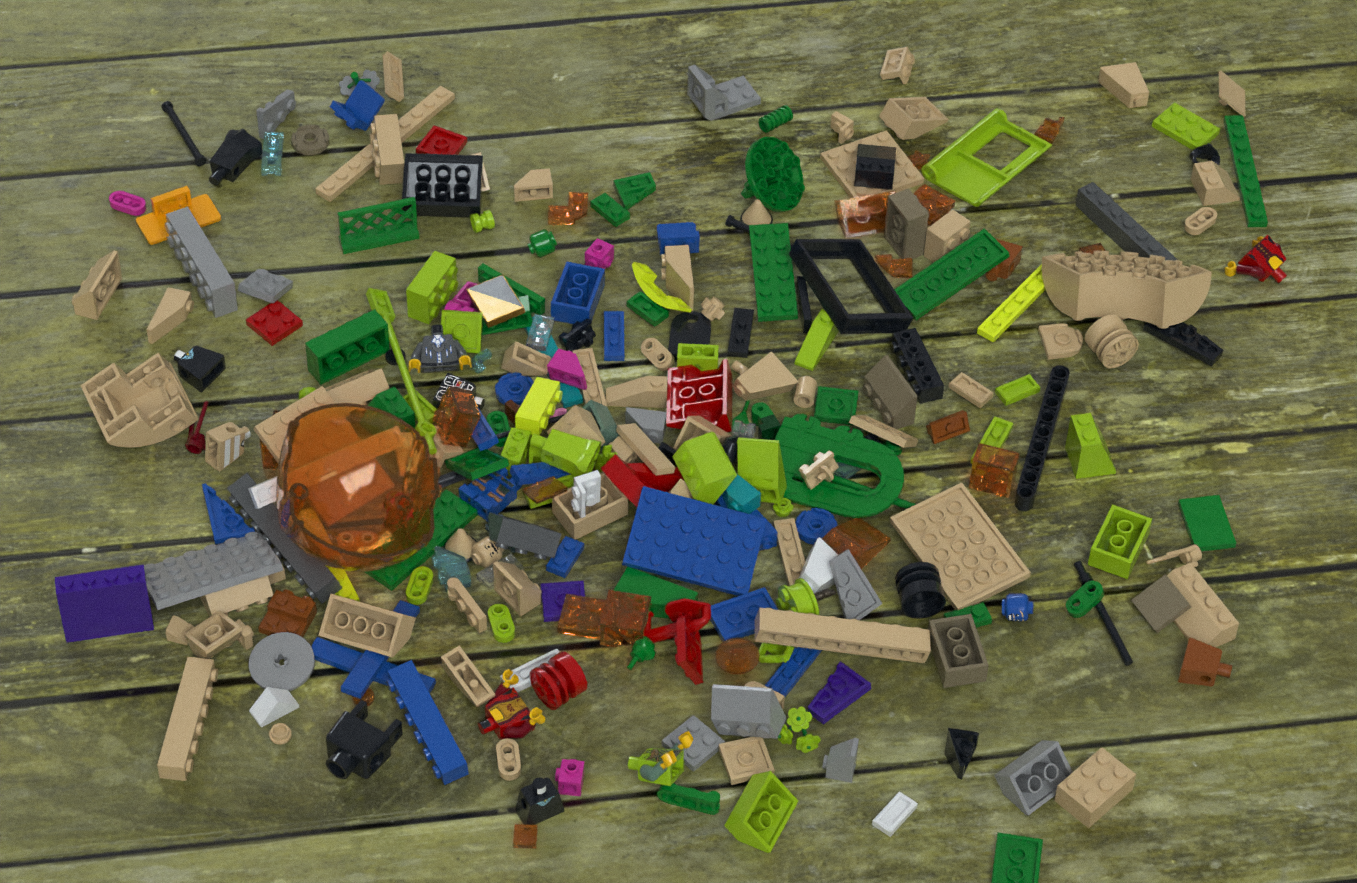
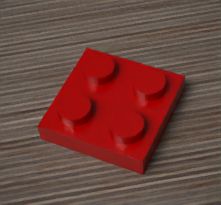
M433 125L416 147V154L458 155L467 144V137Z
M277 300L248 317L246 325L273 346L301 328L303 321Z

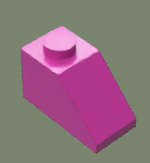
M558 348L547 365L550 379L586 390L585 375L577 355L571 351Z

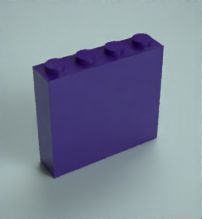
M144 564L55 577L56 596L66 643L154 630Z

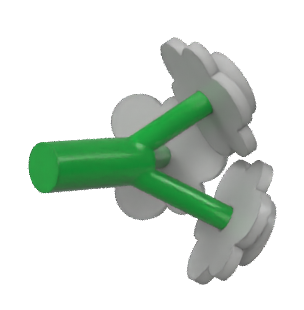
M365 70L361 79L357 72H352L351 77L345 76L343 81L339 82L341 87L340 93L350 96L361 80L365 81L375 90L376 85L380 83V79L377 77L376 71Z

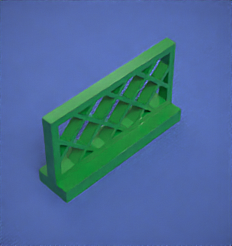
M415 197L338 212V237L343 255L420 239L417 228ZM411 205L406 212L401 210L404 206ZM391 209L392 211L387 216L382 214L384 210ZM368 213H372V214H373V215H372L371 217H369L368 219L363 218V216H364L365 214H368ZM396 213H399L402 216L397 221L392 219ZM377 217L383 219L379 224L373 223ZM344 218H353L349 223L343 221ZM406 218L411 219V221L403 222ZM358 221L363 222L359 228L354 227ZM387 222L392 223V225L384 226ZM368 226L373 227V229L365 230ZM349 230L354 231V233L346 234Z

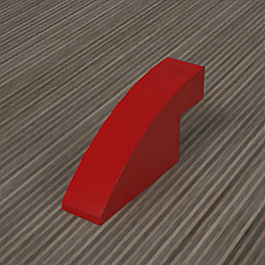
M616 453L601 467L605 475L636 507H638L643 486L655 489Z

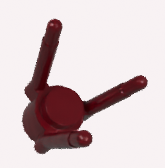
M208 401L204 402L195 432V423L189 427L185 447L193 454H200L206 448L205 436L199 432L207 410Z

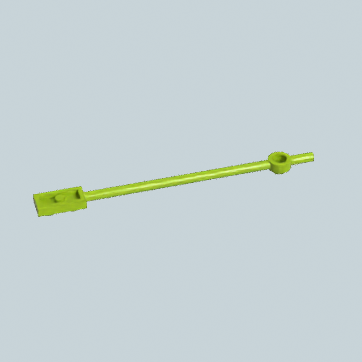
M368 288L366 296L371 310L375 309L388 324L389 342L418 421L414 432L418 439L425 441L429 454L433 455L437 452L433 441L437 430L433 424L425 419L391 323L396 316L387 291Z

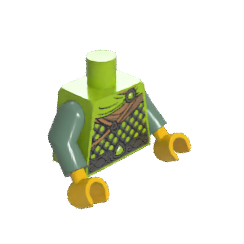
M689 731L684 732L678 737L681 744L676 743L671 749L649 748L640 757L630 756L628 769L637 770L640 781L671 786L684 772V749L691 746L693 742L692 735Z

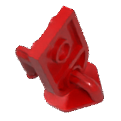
M685 598L669 602L665 605V612L673 623L651 629V619L654 617L653 612L643 610L641 612L642 636L649 637L653 643L674 638L677 646V653L675 654L677 665L682 667L686 677L690 678L695 685L703 683L702 644L699 630L707 625L711 619V605Z

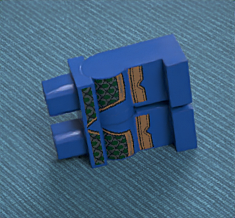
M505 467L478 478L468 485H462L459 488V498L477 509L478 515L489 522V512L499 514L511 501L513 502L517 499V491L522 485H517L513 477L510 479L506 478L508 470Z

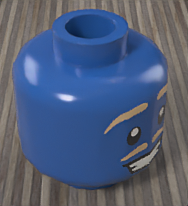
M1010 593L1006 596V599H1002V616H1006L1008 621H1027L1029 614H1033V601H1029L1027 594Z

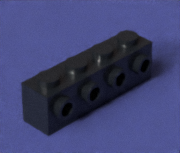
M916 328L894 332L890 342L891 352L895 353L898 366L902 367L904 377L916 393L919 403L943 399L944 384Z

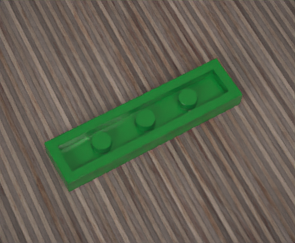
M484 263L478 267V281L480 283L503 275ZM504 275L517 297L529 296L533 313L537 315L545 313L544 297Z

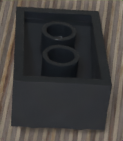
M858 144L854 186L892 190L896 147Z

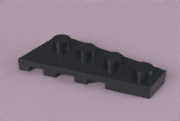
M1148 322L1144 324V331L1210 366H1213L1223 354L1222 348L1205 335L1201 336L1198 334L1197 329L1193 325L1188 326L1185 322L1162 329Z

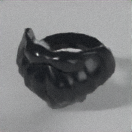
M1210 143L1197 147L1189 154L1193 165L1194 163H1199L1196 158L1208 159L1220 165L1219 153Z

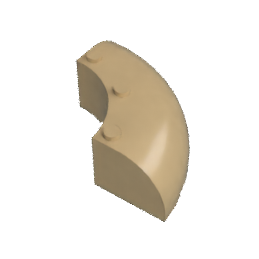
M1078 251L1075 252L1074 256H1065L1064 253L1042 257V277L1046 292L1056 308L1072 317L1073 320L1082 321L1084 318L1104 317L1115 314L1121 319L1130 318L1145 321L1162 329L1182 323L1198 311L1208 294L1212 271L1193 264L1190 267L1184 266L1180 260H1165V257L1150 255V258L1138 257L1139 253L1121 251V255H1109V251H1093V254Z

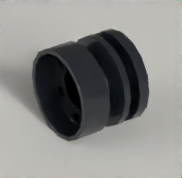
M916 562L902 567L897 572L895 584L902 612L906 616L916 619L928 618L939 613L946 604L945 594L941 585L939 570L935 565L928 562Z

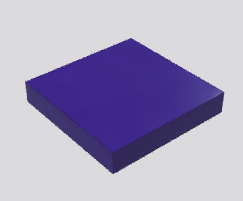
M584 581L541 583L544 622L576 620V616L587 614Z

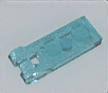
M264 132L261 164L262 176H268V174L281 176L284 132Z

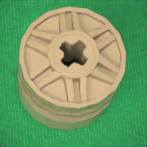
M1115 314L1101 317L1089 327L1085 334L1086 344L1096 353L1097 358L1107 368L1122 366L1138 350L1139 342L1137 338L1127 329L1121 318Z

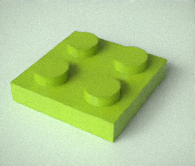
M442 310L441 325L443 326V335L451 334L453 339L458 340L463 346L466 353H481L483 312Z

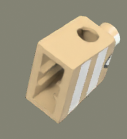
M228 422L207 431L205 462L217 471H222L244 453V443L251 436L250 430L245 426L239 428L234 423Z

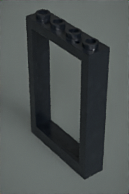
M861 239L795 240L789 255L840 334L894 333L908 329L913 320L912 315ZM813 259H850L885 313L848 314Z

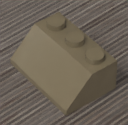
M885 355L865 375L862 389L865 396L869 397L872 401L874 409L882 415L884 423L895 429H900L914 424L917 395L890 357Z

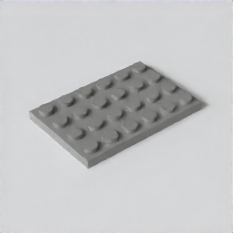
M249 532L245 537L230 538L224 543L207 545L204 549L188 551L176 558L169 557L164 559L163 562L146 564L144 569L149 596L157 610L283 571L282 563L267 541L261 537V532Z

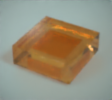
M515 824L513 848L536 849L538 825Z

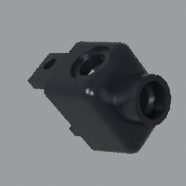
M363 700L350 713L344 711L326 735L328 755L326 766L328 770L337 778L344 780L352 772L364 779L370 778L391 756V748L403 735L402 722L395 719L385 732L364 721L368 716L367 702Z

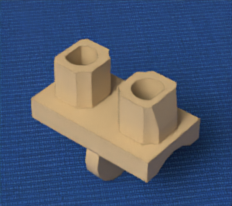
M829 450L825 454L819 452L814 456L813 464L810 466L804 464L799 468L800 475L805 480L807 488L812 490L824 479L828 482L834 479L833 472L839 467L834 460V453Z

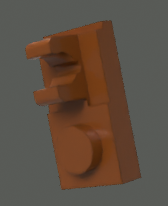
M963 410L926 425L927 433L931 435L933 444L970 431L967 412Z

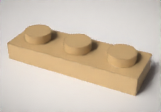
M387 51L383 55L385 94L400 102L404 99L402 60Z

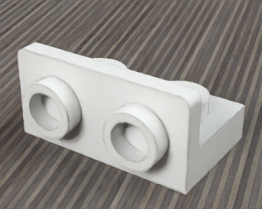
M598 470L574 477V487H571L573 494L571 505L574 512H578L581 518L585 517L586 506H593L600 502L601 475Z

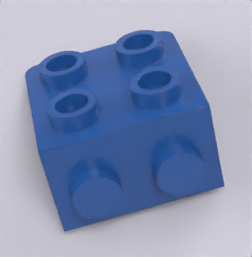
M361 80L345 104L333 100L329 107L335 111L334 115L347 121L345 124L354 130L358 128L366 131L374 116L377 115L385 99L365 81Z
M695 223L657 225L660 255L665 254V246L689 245L690 253H699L700 236L699 231H696Z

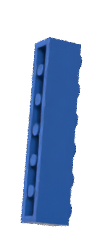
M410 660L387 670L389 679L386 680L388 688L391 693L395 691L397 695L395 700L399 709L404 708L406 712L404 717L408 726L413 725L415 729L413 732L418 744H423L424 749L422 751L426 760L432 761L434 765L432 770L436 779L441 778L443 784L446 785L468 775L467 762L413 661Z

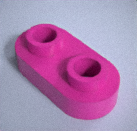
M115 191L109 196L110 206L115 210L133 216L141 215L146 211V202L142 197L124 191Z

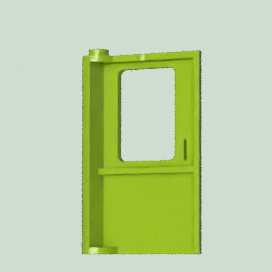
M996 108L921 168L925 179L965 202L979 207L1049 150L1052 144L1009 122L1006 113ZM1002 132L1030 146L1002 170H998L972 156Z

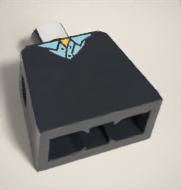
M194 346L187 353L178 350L174 355V361L178 362L180 377L201 393L226 369L223 354L200 346Z
M548 777L544 779L536 778L532 784L523 787L519 791L516 813L525 828H529L564 812L560 795Z

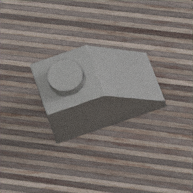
M626 407L625 424L636 423L653 443L661 444L664 441L667 426L666 412Z
M858 738L831 746L829 755H825L822 768L826 769L825 778L852 783L857 760Z

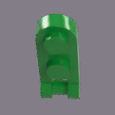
M673 783L671 786L660 785L657 792V797L661 801L671 805L710 815H715L720 811V794L717 791L706 793L695 788H687Z

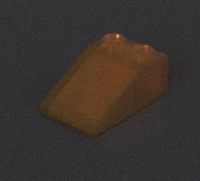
M854 518L832 528L822 540L838 555L844 550L849 549L862 569L891 541V538L864 520Z

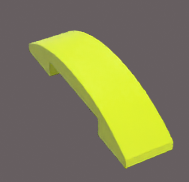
M637 262L632 263L633 272L639 286L652 301L668 309L686 313L692 311L681 298L667 296L654 283L657 275L647 265Z

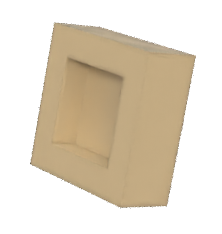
M238 619L235 622L243 630L238 641L247 650L253 647L252 637L254 633L249 625H245Z

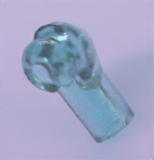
M486 348L472 358V369L474 368L477 374L485 370L483 362L492 357L489 349Z

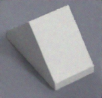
M266 687L249 712L258 725L263 727L298 709L299 704L288 690Z

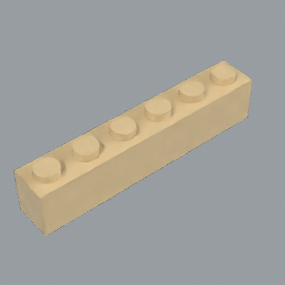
M187 657L157 764L159 778L186 781L188 773H191L193 770V754L198 752V736H202L204 729L202 721L203 718H207L209 710L207 703L213 697L212 685L218 679V669H215L213 659Z

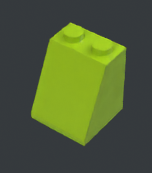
M1092 414L1071 415L1065 449L1075 478L1116 474L1106 441Z

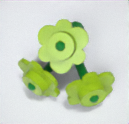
M799 707L798 709L791 708L788 712L789 718L787 719V724L791 726L787 728L784 724L777 739L782 744L790 745L793 738L791 731L800 732L802 730L803 736L797 738L796 749L801 750L803 753H808L818 748V743L821 741L820 737L807 734L806 731L809 728V722L812 720V714L806 711L804 707Z

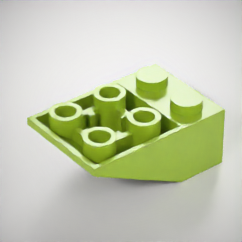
M738 437V475L761 492V502L781 504L787 484L779 440Z

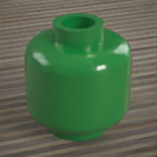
M546 229L531 234L529 236L530 243L527 244L531 254L536 253L539 258L553 253L555 246H557L552 231L548 232Z

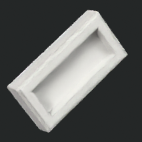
M899 791L872 820V825L891 837L915 811L918 803Z

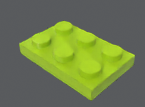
M1175 102L1152 122L1153 128L1191 150L1210 143L1220 133L1219 127Z

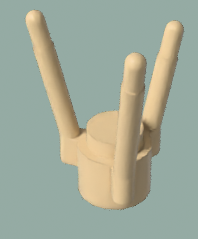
M1193 544L1183 549L1167 552L1164 556L1147 560L1146 564L1179 556L1182 563H1191L1195 568L1198 566L1197 561L1202 558V552L1196 544Z

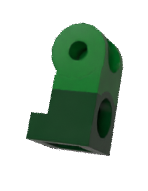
M763 402L755 403L752 406L751 422L758 427V438L774 440L781 427L774 413Z

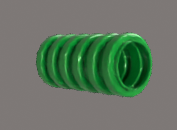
M783 105L768 115L766 114L759 118V127L763 132L768 133L793 119V112L789 106Z

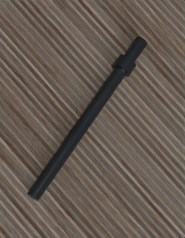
M1081 561L1074 563L1082 586L1088 581H1094L1090 573L1085 570ZM1094 588L1089 590V592L1095 591ZM1101 600L1095 605V608L1124 664L1129 666L1133 663V660Z

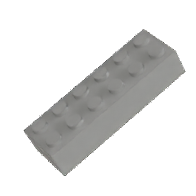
M185 207L166 214L167 222L165 223V228L169 234L167 237L168 245L170 248H174L177 260L182 261L184 272L189 273L192 285L197 286L199 297L201 299L204 298L207 310L209 312L212 311L215 318L237 311L235 283L190 209Z

